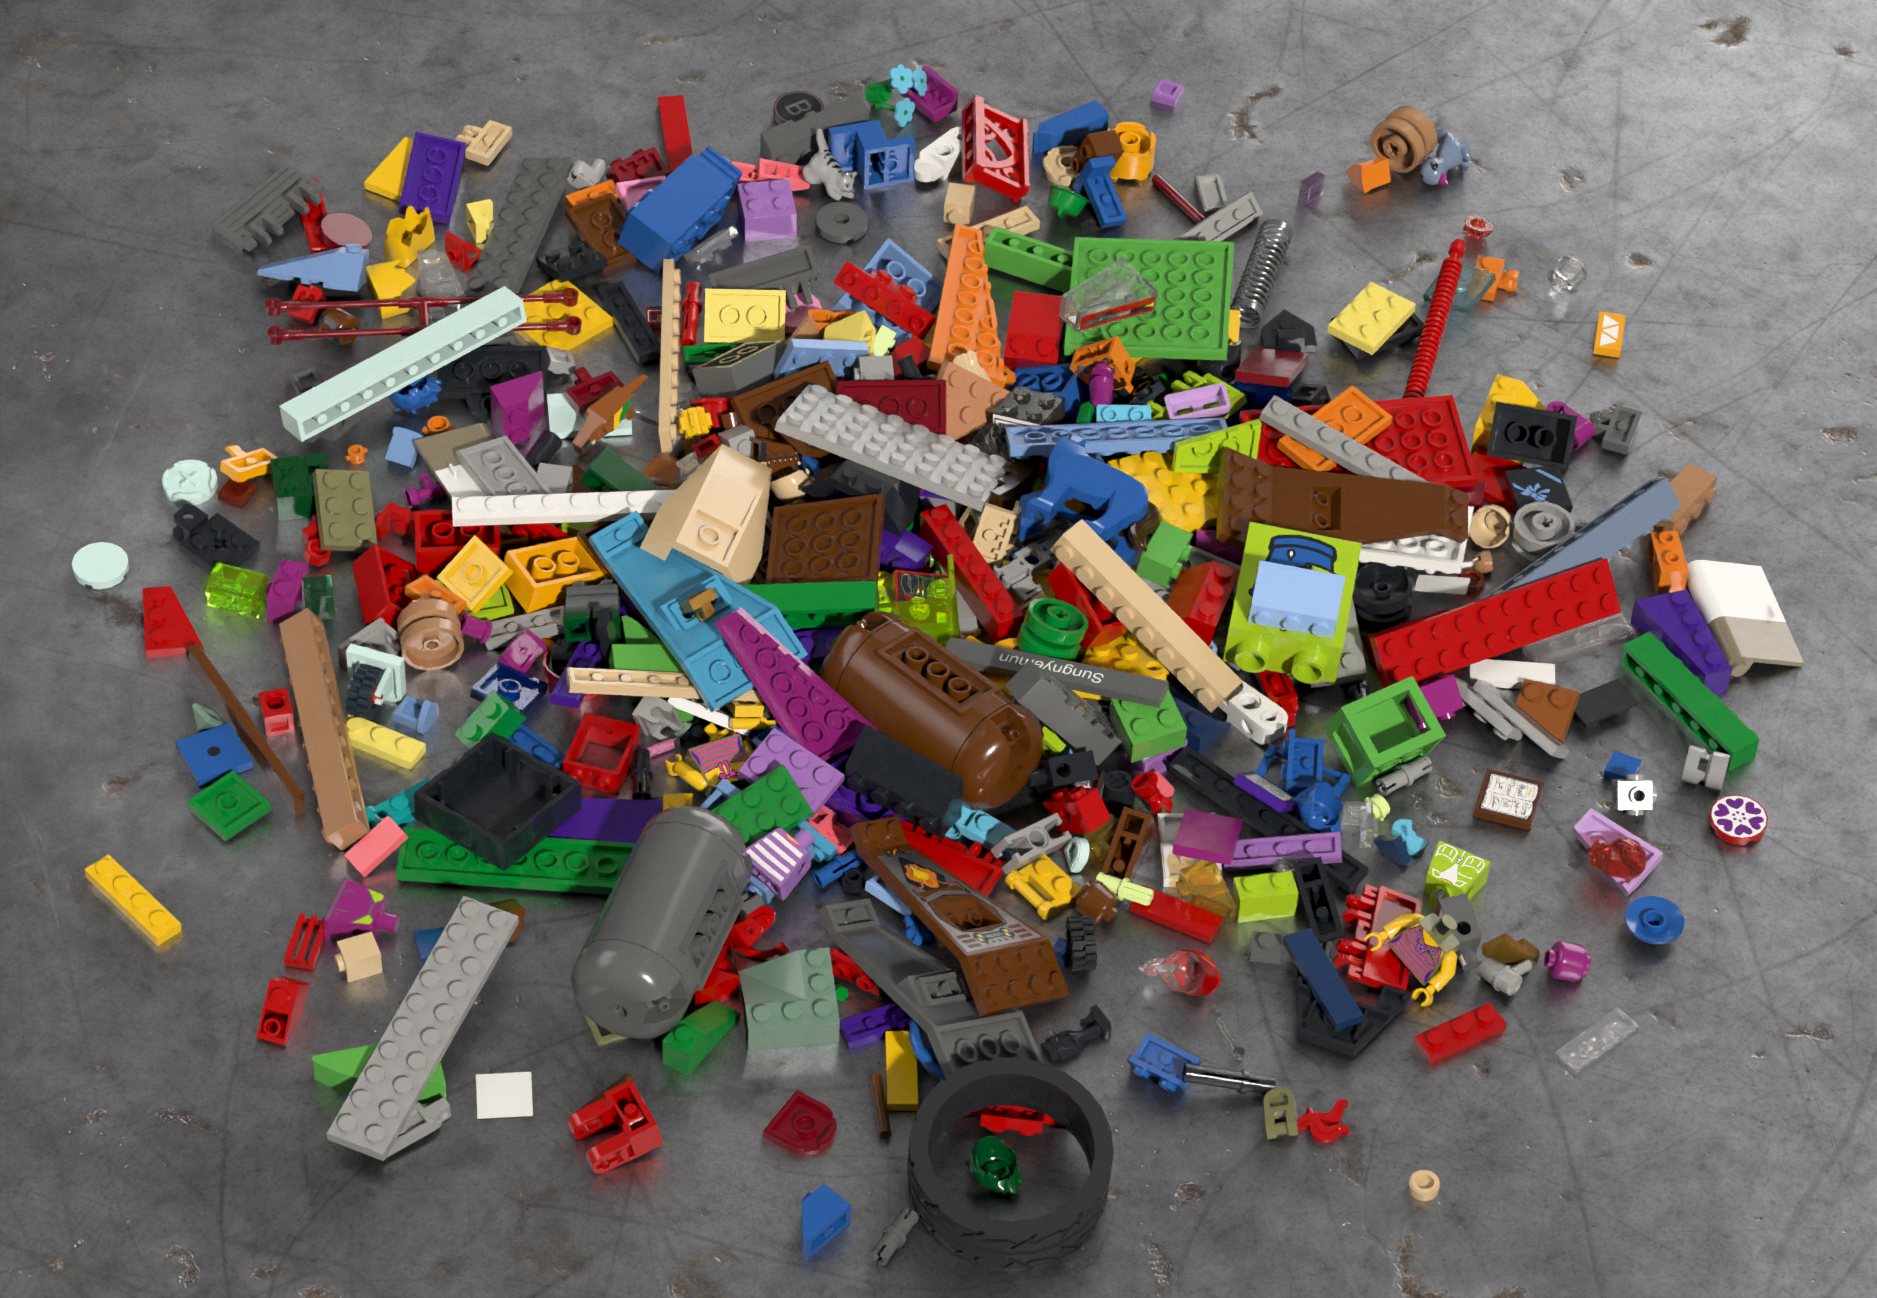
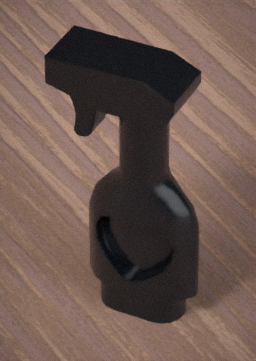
M1094 1005L1090 1007L1089 1015L1080 1020V1026H1092L1081 1031L1066 1030L1045 1039L1046 1042L1040 1045L1041 1050L1050 1062L1062 1061L1079 1053L1084 1043L1097 1036L1104 1040L1111 1039V1022L1100 1008Z

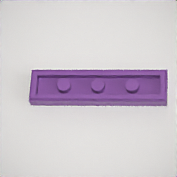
M1340 832L1238 839L1231 865L1224 864V870L1278 867L1277 864L1282 862H1292L1294 864L1320 856L1323 864L1341 863Z

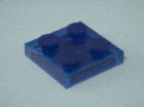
M497 662L471 688L470 698L482 703L493 690L509 699L525 715L547 693L549 683Z

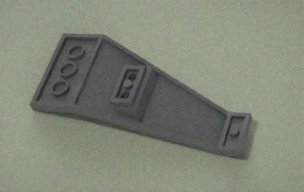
M870 898L825 905L819 910L829 937L927 1033L945 1077L964 1066L983 1060L992 1061L995 1058L1016 1057L1044 1064L1022 1010L1016 1008L980 1017L961 967L952 969L880 925Z

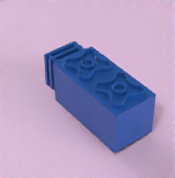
M710 146L697 157L692 154L654 190L649 189L637 203H634L628 209L626 219L619 229L621 235L617 243L659 275L663 271V259L674 258V263H676L682 255H685L691 249L696 238L701 240L709 229L722 219L724 209L730 202L743 172Z

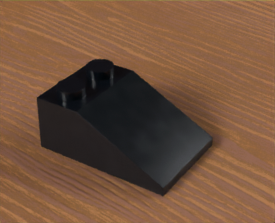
M1496 402L1486 455L1546 467L1557 465L1558 469L1568 470L1578 416Z

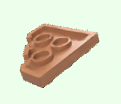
M943 361L936 380L947 381V435L952 437L954 441L993 423V414L1003 416L1012 392L950 361Z

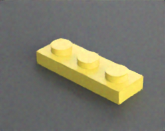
M349 715L345 719L352 747L412 771L426 752V744L364 718Z

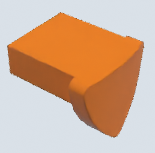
M1383 155L1364 163L1352 165L1346 171L1352 183L1363 193L1391 182L1389 160Z

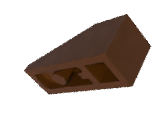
M1127 807L1123 808L1102 869L1104 874L1122 880L1129 878L1130 882H1132L1155 826L1152 815Z

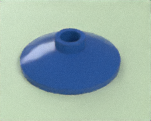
M1646 896L1638 898L1628 906L1625 913V923L1628 930L1636 938L1647 943L1666 944L1672 942L1681 935L1684 929L1685 920L1679 907L1662 897Z

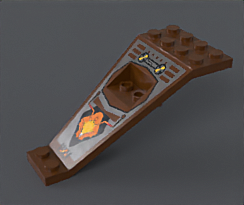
M898 816L856 823L849 827L859 856L934 933L939 948H948L959 960L980 1017L1060 1000L1070 995L1049 938L908 844Z

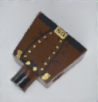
M751 437L750 458L772 469L771 481L799 470L803 471L802 454L790 443Z

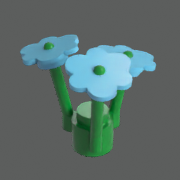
M898 64L896 68H892L889 71L891 79L878 83H869L865 89V97L870 104L875 103V109L895 112L894 119L898 121L900 127H904L907 121L910 122L912 120V113L915 109L914 102H911L907 97L903 101H899L896 106L885 104V102L891 99L892 89L896 88L900 94H905L908 88L913 86L915 90H918L920 96H924L925 91L928 89L926 83L927 76L920 66L916 67L912 74L909 68H904L902 64Z

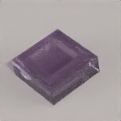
M1317 171L1300 182L1298 202L1305 206L1323 195L1324 174Z

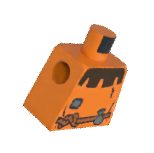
M1117 336L1076 349L1070 370L1087 385H1090V376L1093 368L1099 363H1105L1114 373L1113 390H1116L1121 397H1126L1133 391L1134 387L1130 382L1135 370V364Z

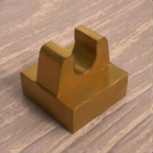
M713 587L696 593L679 603L684 614L693 611L698 621L701 622L716 615L711 601L718 597Z

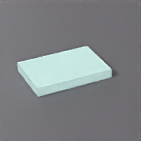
M565 393L547 394L549 430L558 435L560 439L575 438L585 424L586 411L578 414L566 400ZM622 420L614 431L609 432L605 436L632 435L631 420Z

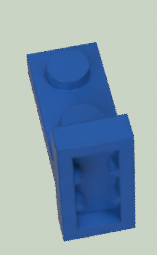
M1112 155L1089 159L1073 184L1075 193H1087L1101 228L1122 225L1128 219L1109 176L1116 165Z

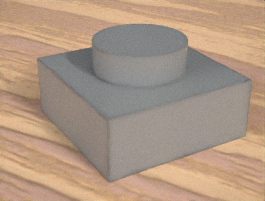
M546 346L547 370L556 374L565 373L573 375L576 365L571 352Z

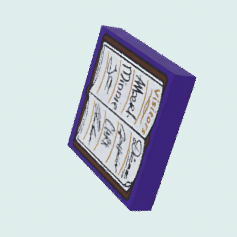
M1254 771L1238 773L1233 781L1235 785L1280 813L1293 811L1298 807L1293 801L1294 796Z

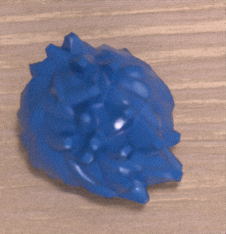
M426 375L389 395V399L395 406V411L403 409L406 412L416 414V409L424 408V406L428 408L429 404L437 402L436 394L442 390L438 386V384H441V380Z
M1317 782L1301 791L1299 795H1296L1293 801L1298 805L1296 810L1298 814L1297 820L1317 833L1340 832L1341 834L1340 812L1343 809L1342 800L1338 799L1337 795L1334 794L1333 787L1328 782Z

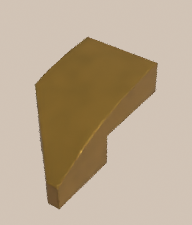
M1507 933L1482 944V954L1487 958L1491 957L1505 965L1520 963L1525 959L1531 961L1540 957V951L1523 938L1516 941Z

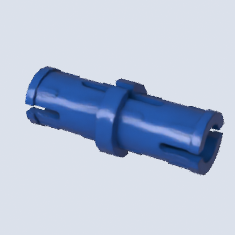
M854 848L842 856L836 855L832 858V862L817 871H813L812 878L819 888H823L839 877H845V873L847 874L848 870L855 869L865 863V861L859 856L857 849Z

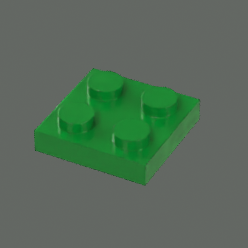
M231 771L187 801L188 809L225 841L271 811V803L234 771Z

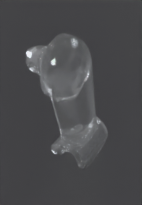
M695 451L676 462L681 472V482L684 483L702 465Z

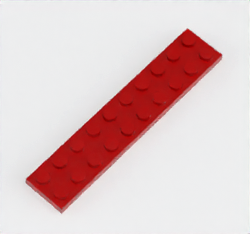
M1604 558L1369 639L1382 688L1384 689L1411 676L1414 677L1417 683L1612 616L1620 613L1621 609L1608 559Z

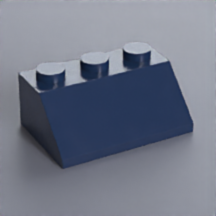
M1169 688L1187 727V746L1203 756L1231 727V723Z

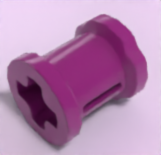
M463 611L459 617L462 635L465 634L475 638L478 643L484 644L491 634L492 621L489 619L481 620L471 616L470 612Z

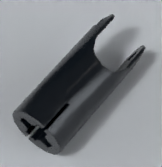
M544 431L527 453L525 460L536 473L540 463L550 464L562 447L560 437L551 431Z

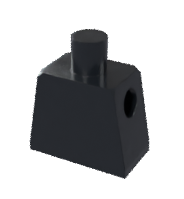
M1093 750L1052 757L1039 762L1037 769L1029 775L1026 787H1036L1037 792L1043 794L1050 793L1062 786L1075 788L1099 779Z

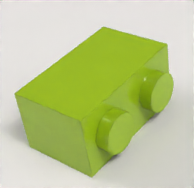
M1292 871L1234 878L1231 902L1238 923L1296 915L1298 890Z

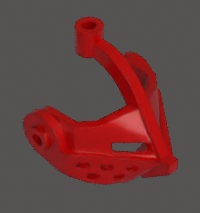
M766 905L760 906L742 918H736L723 945L731 950H734L735 945L736 952L757 959L771 958L776 954L780 957L790 951L783 942L769 950L752 948L754 942L776 920L775 911Z

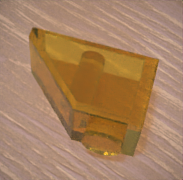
M1204 860L1180 869L1176 887L1181 898H1186L1188 903L1222 916L1225 921L1230 922L1235 919L1237 906L1215 862Z

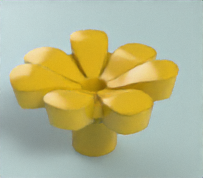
M713 723L704 728V731L710 737L709 742L737 733L730 729L719 731Z

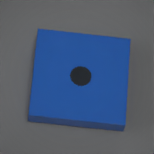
M230 722L176 741V749L198 787L218 781L231 771L237 774L253 768L252 759Z

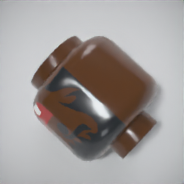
M344 308L327 309L319 320L320 331L359 329L358 319ZM358 336L325 338L334 345L341 347L354 342Z

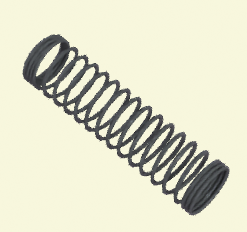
M1268 219L1264 221L1255 239L1230 309H1236L1235 307L1237 306L1244 313L1259 315V317L1249 319L1240 315L1243 319L1256 321L1254 323L1240 321L1239 327L1255 328L1259 326L1263 319L1272 289L1293 237L1291 227L1282 220ZM1270 224H1275V225H1279V226L1283 227L1284 229H1282V228H1280V227H1276V226H1268V227H1265V226L1270 225ZM1268 228L1279 229L1287 235L1288 240L1283 235L1277 232L1263 231ZM1271 233L1279 235L1285 240V242H1281L1276 238L1265 237L1264 234ZM1269 239L1276 240V241H1278L1279 243L1272 242V241L1269 240ZM1266 244L1271 248L1279 249L1281 252L1277 253L1272 249L1264 248L1262 245ZM1260 250H1265L1268 253L1277 255L1279 258H1275L1269 254L1261 253ZM1262 255L1267 259L1275 260L1277 263L1273 264L1268 260L1260 259L1258 256ZM1256 261H1261L1264 264L1273 266L1274 269H1271L1265 265L1257 264ZM1258 266L1263 270L1271 271L1273 274H1268L1264 271L1256 270L1254 267ZM1252 272H1257L1258 274L1266 277L1268 276L1270 280H1266L1265 278L1260 276H1255ZM1254 277L1259 281L1267 282L1268 285H1263L1259 282L1252 281L1250 278ZM1248 283H1253L1254 285L1262 288L1264 287L1266 291H1262L1256 287H1250ZM1250 288L1255 292L1262 293L1264 296L1261 297L1255 293L1248 292L1246 289ZM1244 294H1248L1252 297L1261 299L1262 302H1258L1251 298H1246ZM1239 305H1244L1247 308L1254 309L1258 313L1246 312Z

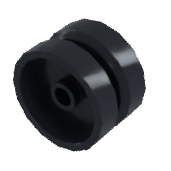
M1375 562L1358 569L1352 597L1357 624L1362 628L1378 632L1410 621L1413 612L1412 596L1414 582L1411 574L1404 567L1399 565L1388 566L1384 563Z

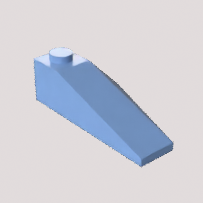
M346 244V247L264 264L258 269L257 275L280 280H293L294 277H298L302 284L310 285L323 282L324 288L358 292L367 282L365 267L369 264V249H362V245Z

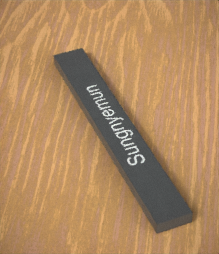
M950 637L945 647L978 671L1013 677L1030 660L1070 690L1158 708L1169 689V684L1166 680Z

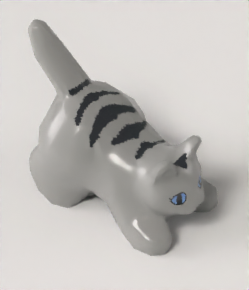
M819 128L816 131L819 151L803 167L804 179L811 184L823 183L827 194L836 200H840L842 196L853 199L854 177L857 175V172H843L838 160L829 152L823 132Z

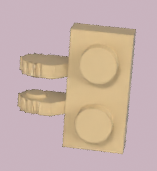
M489 120L483 128L469 124L466 125L462 131L463 135L458 134L455 140L466 143V159L489 166L512 137L513 132L512 127Z

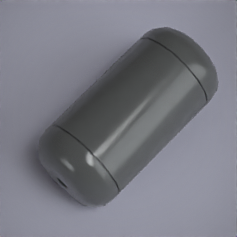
M679 806L663 810L651 817L645 824L576 960L571 974L576 1002L585 1015L600 1027L627 1038L636 1040L654 1039L671 1031L682 1020L695 991H702L744 904L742 894L751 878L753 870L750 854L746 856L741 855V853L746 851L743 836L728 820L707 809Z

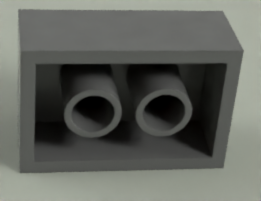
M785 340L746 342L692 369L700 398H733L764 386L767 383L774 382L773 372L786 349Z

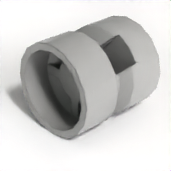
M1690 745L1681 781L1696 785L1702 781L1705 787L1721 791L1730 755L1717 751L1708 754L1705 748ZM1700 763L1708 764L1706 772L1698 770Z

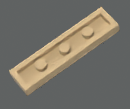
M1027 206L974 225L972 228L982 231L985 247V241L995 226L1025 235L1040 229V220ZM953 234L937 240V248L947 260Z

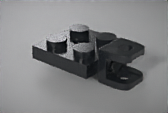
M186 504L173 516V520L177 525L173 528V536L181 543L179 551L220 581L226 579L259 550L260 542L218 512L208 520V514L192 504ZM186 514H190L193 516V518L184 519L183 516ZM215 544H223V545H225V549H223V548H221V547L218 548V549H215L214 547H215Z

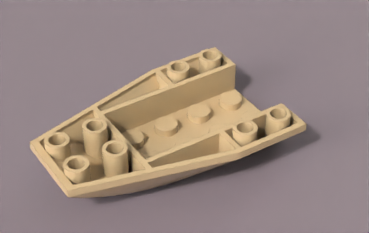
M721 444L660 506L640 549L665 561L673 548L717 570L739 585L749 584L762 557L772 469Z

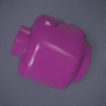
M1558 941L1551 949H1547L1545 952L1544 966L1548 967L1549 975L1554 979L1577 982L1582 977H1585L1590 969V954L1586 952L1585 947L1581 944Z

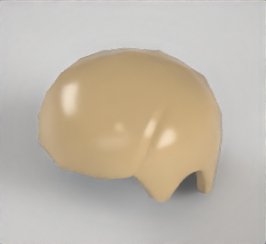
M805 469L807 473H804L802 470L771 481L770 487L775 497L785 503L797 502L805 498L807 493L802 492V487L811 478L812 474L810 471Z
M1495 504L1485 505L1473 515L1469 536L1476 545L1484 549L1496 548L1510 536L1513 528L1512 518L1500 506Z

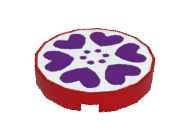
M1724 796L1716 800L1711 807L1709 815L1710 828L1712 826L1715 830L1714 834L1727 843L1747 845L1749 841L1754 840L1756 842L1760 840L1766 832L1768 816L1765 809L1757 801L1747 796Z

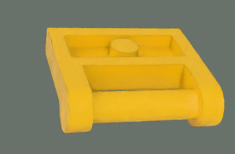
M1046 854L1023 869L1012 871L1005 879V884L1012 890L1016 889L1038 910V915L1044 920L1052 918L1076 903L1077 901L1074 897L1081 889ZM1026 882L1032 884L1049 901H1045Z

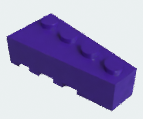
M838 490L828 500L852 496ZM883 529L879 571H885L890 574L894 570L920 572L926 566L934 546L907 529L900 537Z
M1687 589L1635 600L1630 624L1636 630L1640 629L1644 634L1650 631L1658 640H1661L1665 647L1675 657L1679 658L1694 675L1698 676L1712 693L1720 694L1727 692L1732 668Z

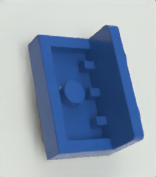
M1290 729L1289 739H1283V756H1288V763H1282L1281 781H1287L1286 792L1300 793L1307 789V787L1317 782H1322L1324 739L1295 738L1296 729Z
M1147 1032L1135 1055H1129L1127 1059L1132 1067L1131 1072L1146 1080L1149 1076L1158 1080L1160 1087L1172 1093L1176 1089L1185 1093L1190 1082L1185 1083L1182 1081L1184 1064L1200 1065L1202 1062L1200 1058Z

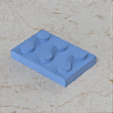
M791 339L773 372L775 381L825 361H829L837 381H852L854 378V368H859V357L866 356L869 351L867 342Z

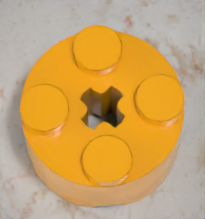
M1118 123L1116 128L1112 130L1116 131L1124 153L1109 176L1112 179L1145 180L1154 166L1155 134L1152 131L1150 134L1145 130V126L1140 123Z

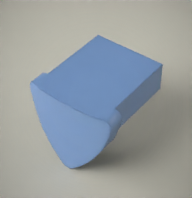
M394 427L385 460L413 469L418 455V450L414 446V440L425 437L409 429Z
M406 695L393 712V721L424 734L436 721L439 715V706L433 701H423Z

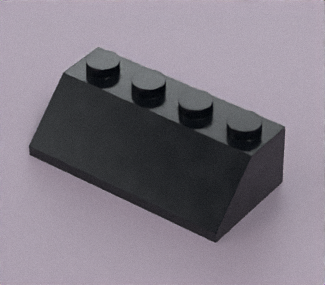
M868 725L863 728L845 765L846 786L939 838H942L961 818L963 777Z

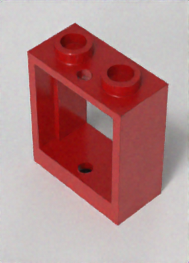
M585 712L563 761V772L581 782V786L619 795L633 764V752L637 751L641 745V726ZM589 742L625 750L616 771L580 763Z

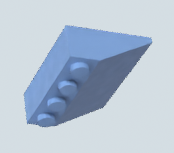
M887 238L862 268L868 274L874 268L878 271L880 269L884 270L893 277L892 280L896 283L911 287L915 291V295L919 297L915 304L929 313L933 311L940 301L943 283L890 238ZM846 291L830 309L833 312L852 311L857 313L865 310L876 329V334L882 325L896 333L894 337L896 342L891 349L888 348L890 353L902 342L912 338V333Z

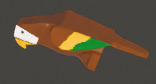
M640 375L622 388L617 386L588 407L585 413V424L572 442L577 453L581 456H587L590 453L591 447L609 432L614 431L622 420L627 419L630 421L634 417L633 407L630 406L633 399L632 395L648 379L646 375Z

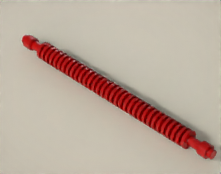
M1455 239L1451 242L1448 251L1450 257L1442 262L1402 399L1425 397L1463 268L1460 259L1464 256L1466 246L1462 239Z

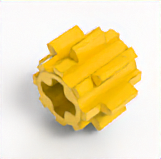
M704 407L688 408L679 413L680 418L677 421L679 433H684L686 440L692 438L700 439L709 435L710 426L713 424L710 413H705Z

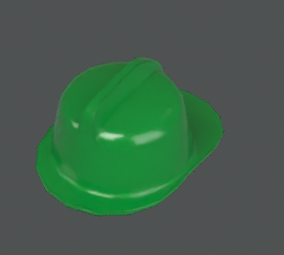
M1056 185L1049 186L1048 206L1058 212L1057 216L1059 219H1062L1064 216L1077 217L1086 203H1090V200L1073 191Z

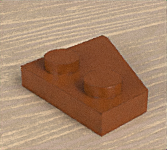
M1524 679L1516 706L1563 744L1580 694L1576 690Z

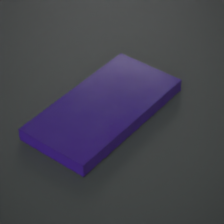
M415 132L398 213L405 215L407 208L412 206L416 213L420 214L421 212L424 213L425 208L428 207L432 221L444 224L450 223L466 148L465 142Z
M581 798L582 809L547 837L636 843L645 824L651 817L661 812L662 800Z

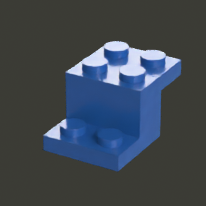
M879 120L829 128V152L838 160L843 171L856 170L864 190L912 182L914 180L915 141L913 136L887 140Z

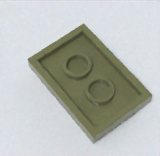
M315 469L312 476L321 550L366 552L373 544L377 545L369 472Z

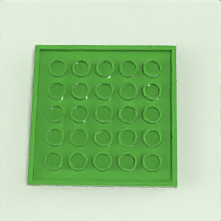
M1075 237L1064 355L1074 356L1077 348L1117 336L1131 358L1227 361L1234 242ZM1155 297L1153 310L1080 330L1081 318L1083 316Z

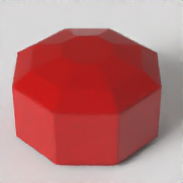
M314 538L307 541L303 557L309 564L319 567L328 563L332 550H321L320 539Z

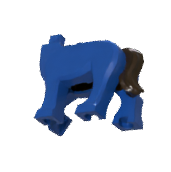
M1071 434L1067 440L1060 437L1049 456L1043 489L1023 495L1020 498L1019 540L1023 541L1041 534L1043 525L1049 528L1054 516H1060L1074 524L1082 519L1104 542L1109 540L1114 548L1113 551L1130 567L1135 561L1137 551L1147 552V535L1160 526L1161 516L1158 508L1148 501V490L1141 482L1087 455L1085 452V439Z

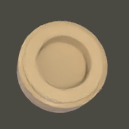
M1418 1170L1411 1174L1408 1191L1413 1198L1419 1201H1430L1438 1195L1440 1180L1435 1173L1429 1170Z

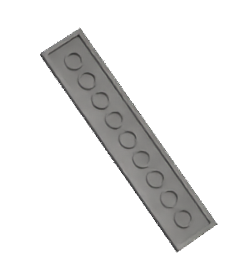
M463 896L327 1132V1140L381 1161L385 1160L519 924V917L517 915Z

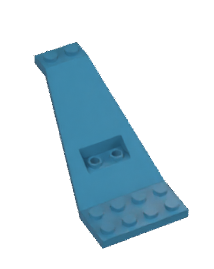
M637 510L589 537L588 541L602 563L680 664L711 713L755 688L715 625V622L720 618L742 607L800 660H803L808 655L777 606L707 565L673 548L665 561L640 549L649 528ZM713 587L718 597L713 600L714 605H712L716 615L699 622L692 611L689 612L691 615L690 619L684 618L679 603L704 589Z

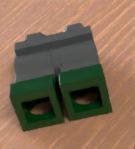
M611 579L602 580L599 585L588 586L584 581L574 582L572 587H567L566 610L563 616L566 642L592 641V619L595 641L599 640L596 625L601 608H611L618 638L621 639L618 584H615ZM577 628L586 629L585 632L580 634L572 632L574 629Z

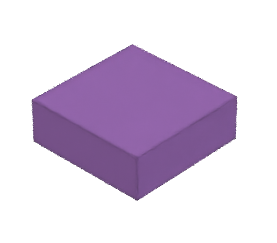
M1160 79L1151 94V101L1175 108L1183 94L1184 85Z

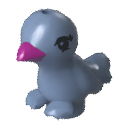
M1446 127L1435 128L1437 143L1439 144L1436 157L1428 156L1426 160L1423 159L1422 166L1420 167V177L1428 185H1448L1447 171L1458 166L1460 169L1467 171L1469 168L1467 162H1470L1471 150L1465 139L1461 138L1455 141L1454 136L1447 132Z

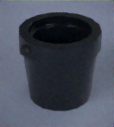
M1122 770L1108 772L1104 776L1102 787L1099 791L1110 817L1120 818L1124 807L1134 809L1135 793L1131 788L1132 778L1127 772Z

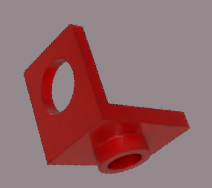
M449 231L444 234L447 261L464 272L478 262L483 250L469 241H463ZM468 251L474 252L476 254L475 257L468 259Z

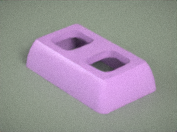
M1224 383L1173 393L1164 397L1170 420L1222 417L1229 413L1231 407ZM1213 402L1220 404L1219 407L1205 410L1203 407L1205 404ZM1193 409L1192 413L1177 415L1178 410Z

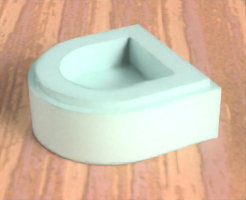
M1073 837L1064 849L1070 872L1080 873L1087 863L1090 847L1086 838Z

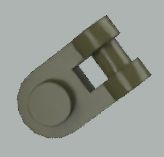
M1285 1087L1271 1089L1266 1093L1263 1101L1268 1140L1277 1139L1278 1135L1289 1134V1137L1298 1136L1296 1103L1293 1093ZM1286 1118L1287 1122L1276 1123V1119Z

